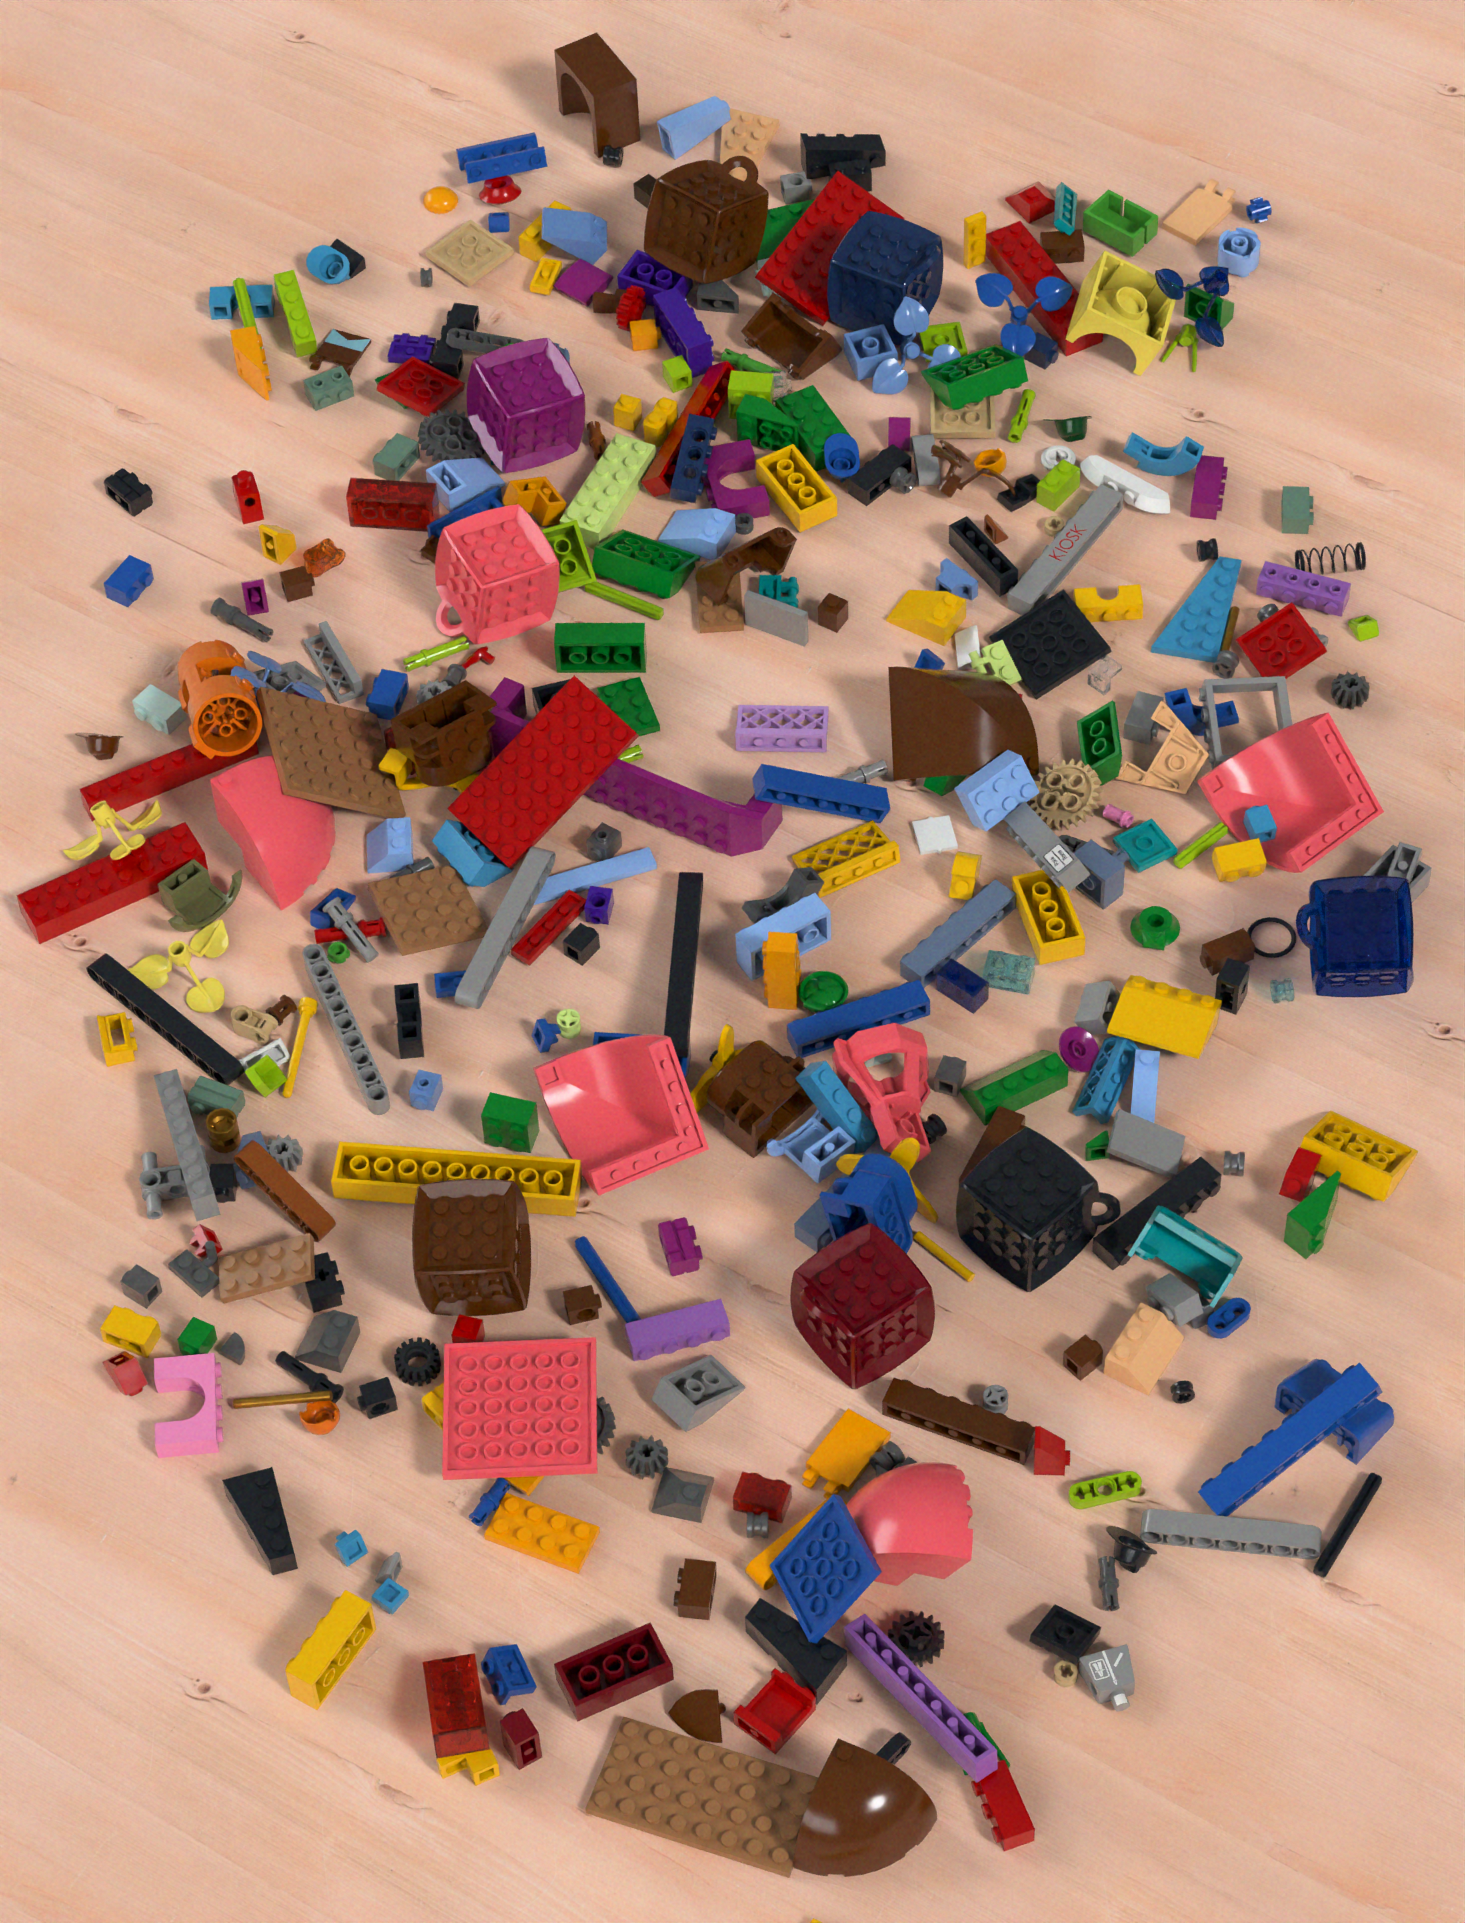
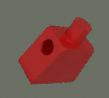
M239 471L231 479L234 497L243 525L264 520L260 494L253 472ZM251 498L252 505L250 506L245 504V500Z

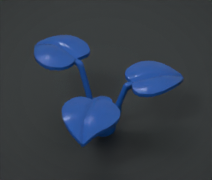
M988 273L979 276L975 280L979 299L984 305L999 307L1003 304L1004 299L1007 301L1011 311V323L1006 324L1002 328L1000 339L1004 348L1020 356L1028 353L1036 341L1033 329L1025 325L1031 310L1039 302H1041V306L1045 311L1059 310L1068 302L1073 289L1071 284L1059 278L1045 277L1036 285L1035 293L1039 298L1026 309L1024 306L1013 307L1008 297L1013 291V285L1006 276Z

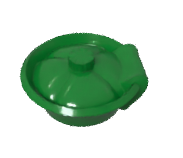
M1151 906L1135 915L1131 921L1130 929L1133 937L1142 944V947L1164 951L1165 946L1173 943L1179 936L1180 924L1177 918L1167 909L1160 906Z
M817 971L807 975L801 981L798 994L804 1003V1008L814 1013L824 1012L844 1003L848 996V986L845 980L836 973Z

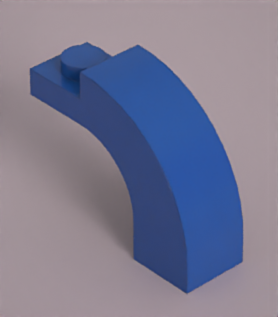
M1187 688L1166 692V704L1193 735L1204 736L1206 724L1201 720L1203 706L1192 704ZM1233 701L1215 704L1218 728L1239 723V717Z

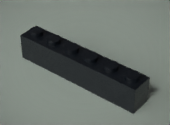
M1199 1157L1093 1238L1092 1252L1112 1270L1116 1269L1119 1265H1125L1131 1258L1128 1256L1129 1251L1157 1206L1166 1207L1184 1218L1191 1210H1197L1208 1197H1213L1219 1192L1222 1174L1202 1157Z

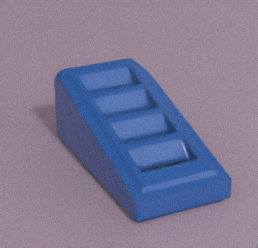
M338 888L334 889L310 911L311 926L318 929L335 927V921L328 912L325 913L322 910L323 907L334 898L339 897L343 901L340 903L347 911L356 900V896Z

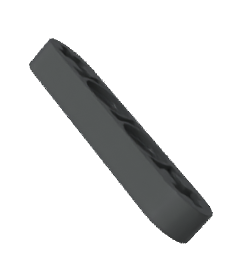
M459 328L450 329L446 338V343L453 348L488 353L502 348L508 343L515 344L524 341L517 338Z

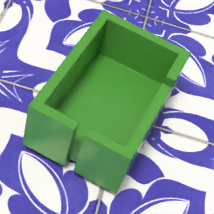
M1108 189L1083 212V231L1133 257L1144 247V244H1147L1157 235L1158 215L1128 199L1124 201L1123 215V197Z

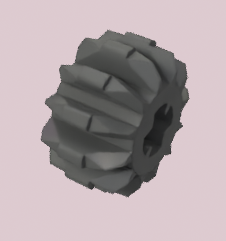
M1348 671L1345 675L1339 673L1337 679H1334L1332 682V698L1335 699L1336 704H1342L1343 709L1346 706L1354 709L1355 705L1362 707L1369 698V682H1366L1365 676L1358 677L1357 672L1354 675Z
M652 1435L648 1440H644L642 1436H640L639 1442L632 1440L630 1448H627L625 1452L627 1457L626 1466L631 1468L633 1476L640 1473L642 1480L646 1475H650L653 1479L655 1472L662 1474L664 1471L663 1467L668 1465V1449L663 1446L661 1439L654 1441Z

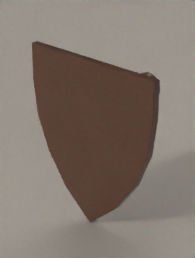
M694 1690L675 1702L668 1714L680 1728L698 1740L722 1743L720 1714L726 1711V1707L723 1703H719L718 1690Z

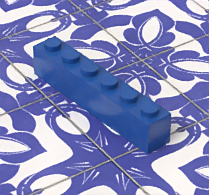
M761 764L752 778L756 800L865 821L873 820L876 823H881L890 811L887 788L766 764Z
M920 980L906 982L901 986L883 990L878 994L862 997L857 1001L841 1004L836 1008L817 1012L803 1019H796L787 1024V1039L796 1057L804 1058L834 1048L833 1042L837 1038L847 1041L857 1031L891 1023L902 1025L930 1015V999Z

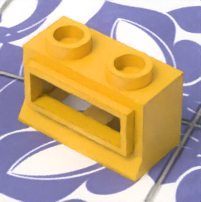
M125 1012L108 1016L97 1015L107 1067L135 1061L134 1051H138L136 1038L130 1036V1033L134 1032L132 1018L127 1019ZM122 1028L125 1044L113 1046L111 1030Z

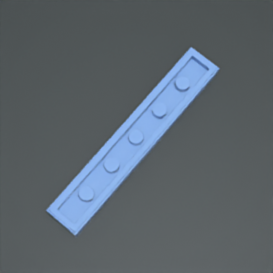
M647 847L549 876L534 905L561 898L569 889L577 893L589 889L590 886L598 887L657 869L656 861L650 848Z

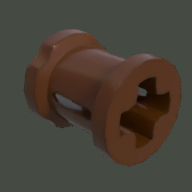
M282 995L280 1001L273 1007L266 1009V1013L272 1015L278 1021V1026L283 1024V1020L290 1013L297 1011L294 1001L286 995Z

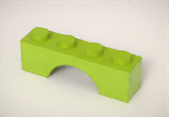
M294 270L274 274L275 290L279 303L282 305L286 315L296 357L316 353L317 343Z

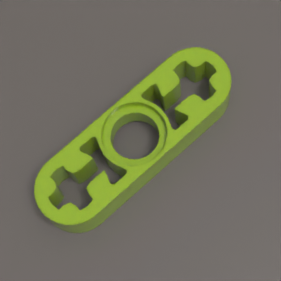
M1126 1471L1076 1483L1069 1489V1503L1076 1509H1086L1135 1497L1141 1491V1477L1136 1472ZM1130 1481L1131 1484H1134V1487L1130 1488L1126 1482ZM1106 1485L1112 1489V1492L1108 1495H1103L1099 1493L1098 1488ZM1090 1489H1093L1094 1497H1092V1492L1090 1493ZM1076 1493H1081L1084 1499H1080L1079 1496H1076Z

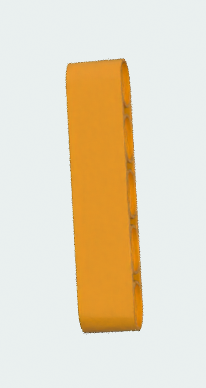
M830 1497L747 1565L745 1573L763 1590L770 1589L778 1582L770 1564Z

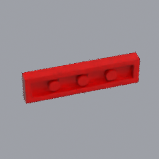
M569 889L513 946L511 955L530 966L585 910L586 899Z

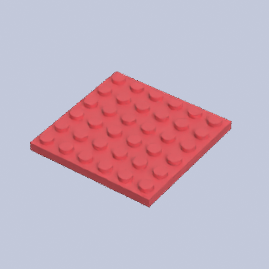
M596 1337L444 1344L443 1480L598 1474Z

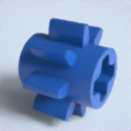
M1263 197L1251 199V204L1246 206L1248 218L1255 220V223L1268 221L1267 216L1272 213L1269 201H1263Z

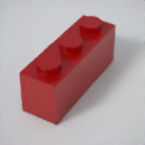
M1004 1759L997 1762V1770L977 1783L971 1781L975 1796H980L983 1804H981L985 1819L991 1820L993 1825L991 1832L995 1842H1000L1003 1850L1007 1851L1033 1842L1035 1828Z

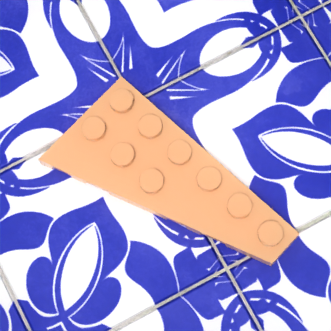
M730 108L731 120L722 126L720 163L723 164L726 160L735 156H746L758 167L780 126L779 119ZM736 167L729 173L731 176L745 181L747 178V171L742 167Z

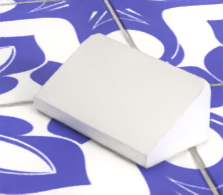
M977 625L954 634L958 670L973 669L970 664L972 661L968 655L969 653L977 650L981 658Z
M281 1038L240 1059L239 1062L244 1068V1074L246 1075L245 1071L265 1055H269L278 1066L289 1061L291 1056Z

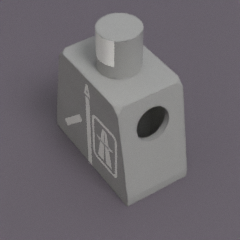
M1127 1644L1079 1658L1078 1671L1097 1703L1103 1704L1112 1701L1115 1711L1127 1709L1130 1706L1127 1696L1133 1695L1135 1689V1679Z

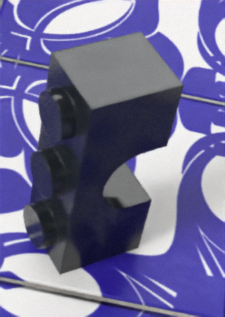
M418 983L394 985L400 1059L424 1057L421 1001Z

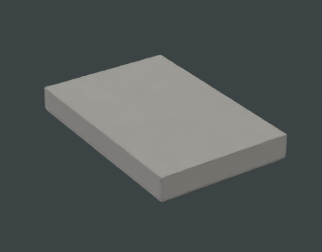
M747 590L744 595L745 625L801 646H806L808 643L807 611Z
M1119 1109L1115 1115L1107 1152L1172 1179L1177 1175L1185 1136Z

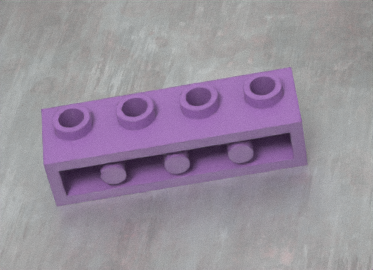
M1265 561L1257 580L1256 595L1286 603L1292 602L1294 605L1342 617L1349 600L1351 583Z

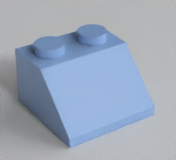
M410 817L386 819L367 834L368 874L402 871L406 869L408 864H414L413 833Z

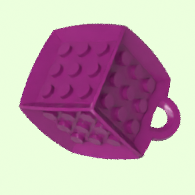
M533 339L493 350L473 360L467 383V414L478 440L497 468L502 473L517 472L539 467L577 452L585 425V394L569 362L551 339Z

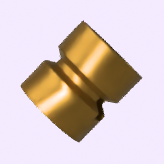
M219 1108L210 1112L206 1118V1127L211 1147L219 1153H228L237 1149L240 1145L241 1137L234 1112L226 1108Z

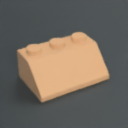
M1140 1303L1105 1357L1104 1374L1149 1396L1183 1343L1184 1336L1171 1321H1168L1164 1313Z

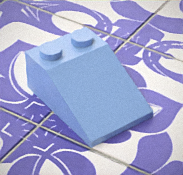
M717 508L677 510L658 541L713 560L723 554L736 533L735 514Z

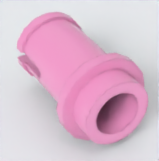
M1108 804L1103 811L1104 818L1118 823L1121 828L1130 827L1134 819L1129 810L1123 811L1112 804Z

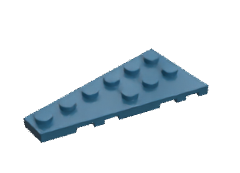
M1221 556L1217 559L1151 646L1152 653L1212 663L1217 661L1241 568V560Z

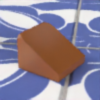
M988 514L985 515L984 531L993 543L998 544L1007 540L1008 536L999 524Z

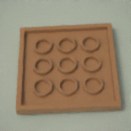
M450 865L368 883L367 890L402 956L480 939L485 936L488 930V926L459 872Z

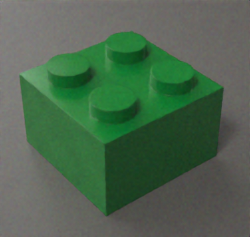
M490 1092L481 1114L484 1142L493 1147L500 1146L516 1152L531 1153L540 1131L536 1102Z

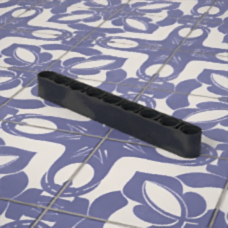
M107 953L103 954L86 968L89 976L99 986L215 1081L230 1085L244 1073L242 1064L233 1055Z

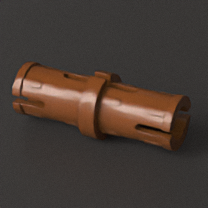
M593 421L587 424L590 436L589 445L593 448L594 459L599 461V454L602 456L606 450V440L601 432L600 423L595 421L596 428H594Z

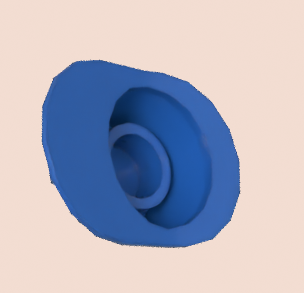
M837 433L830 436L824 446L825 465L833 478L844 483L846 479L856 474L859 470V448L854 438L847 434Z

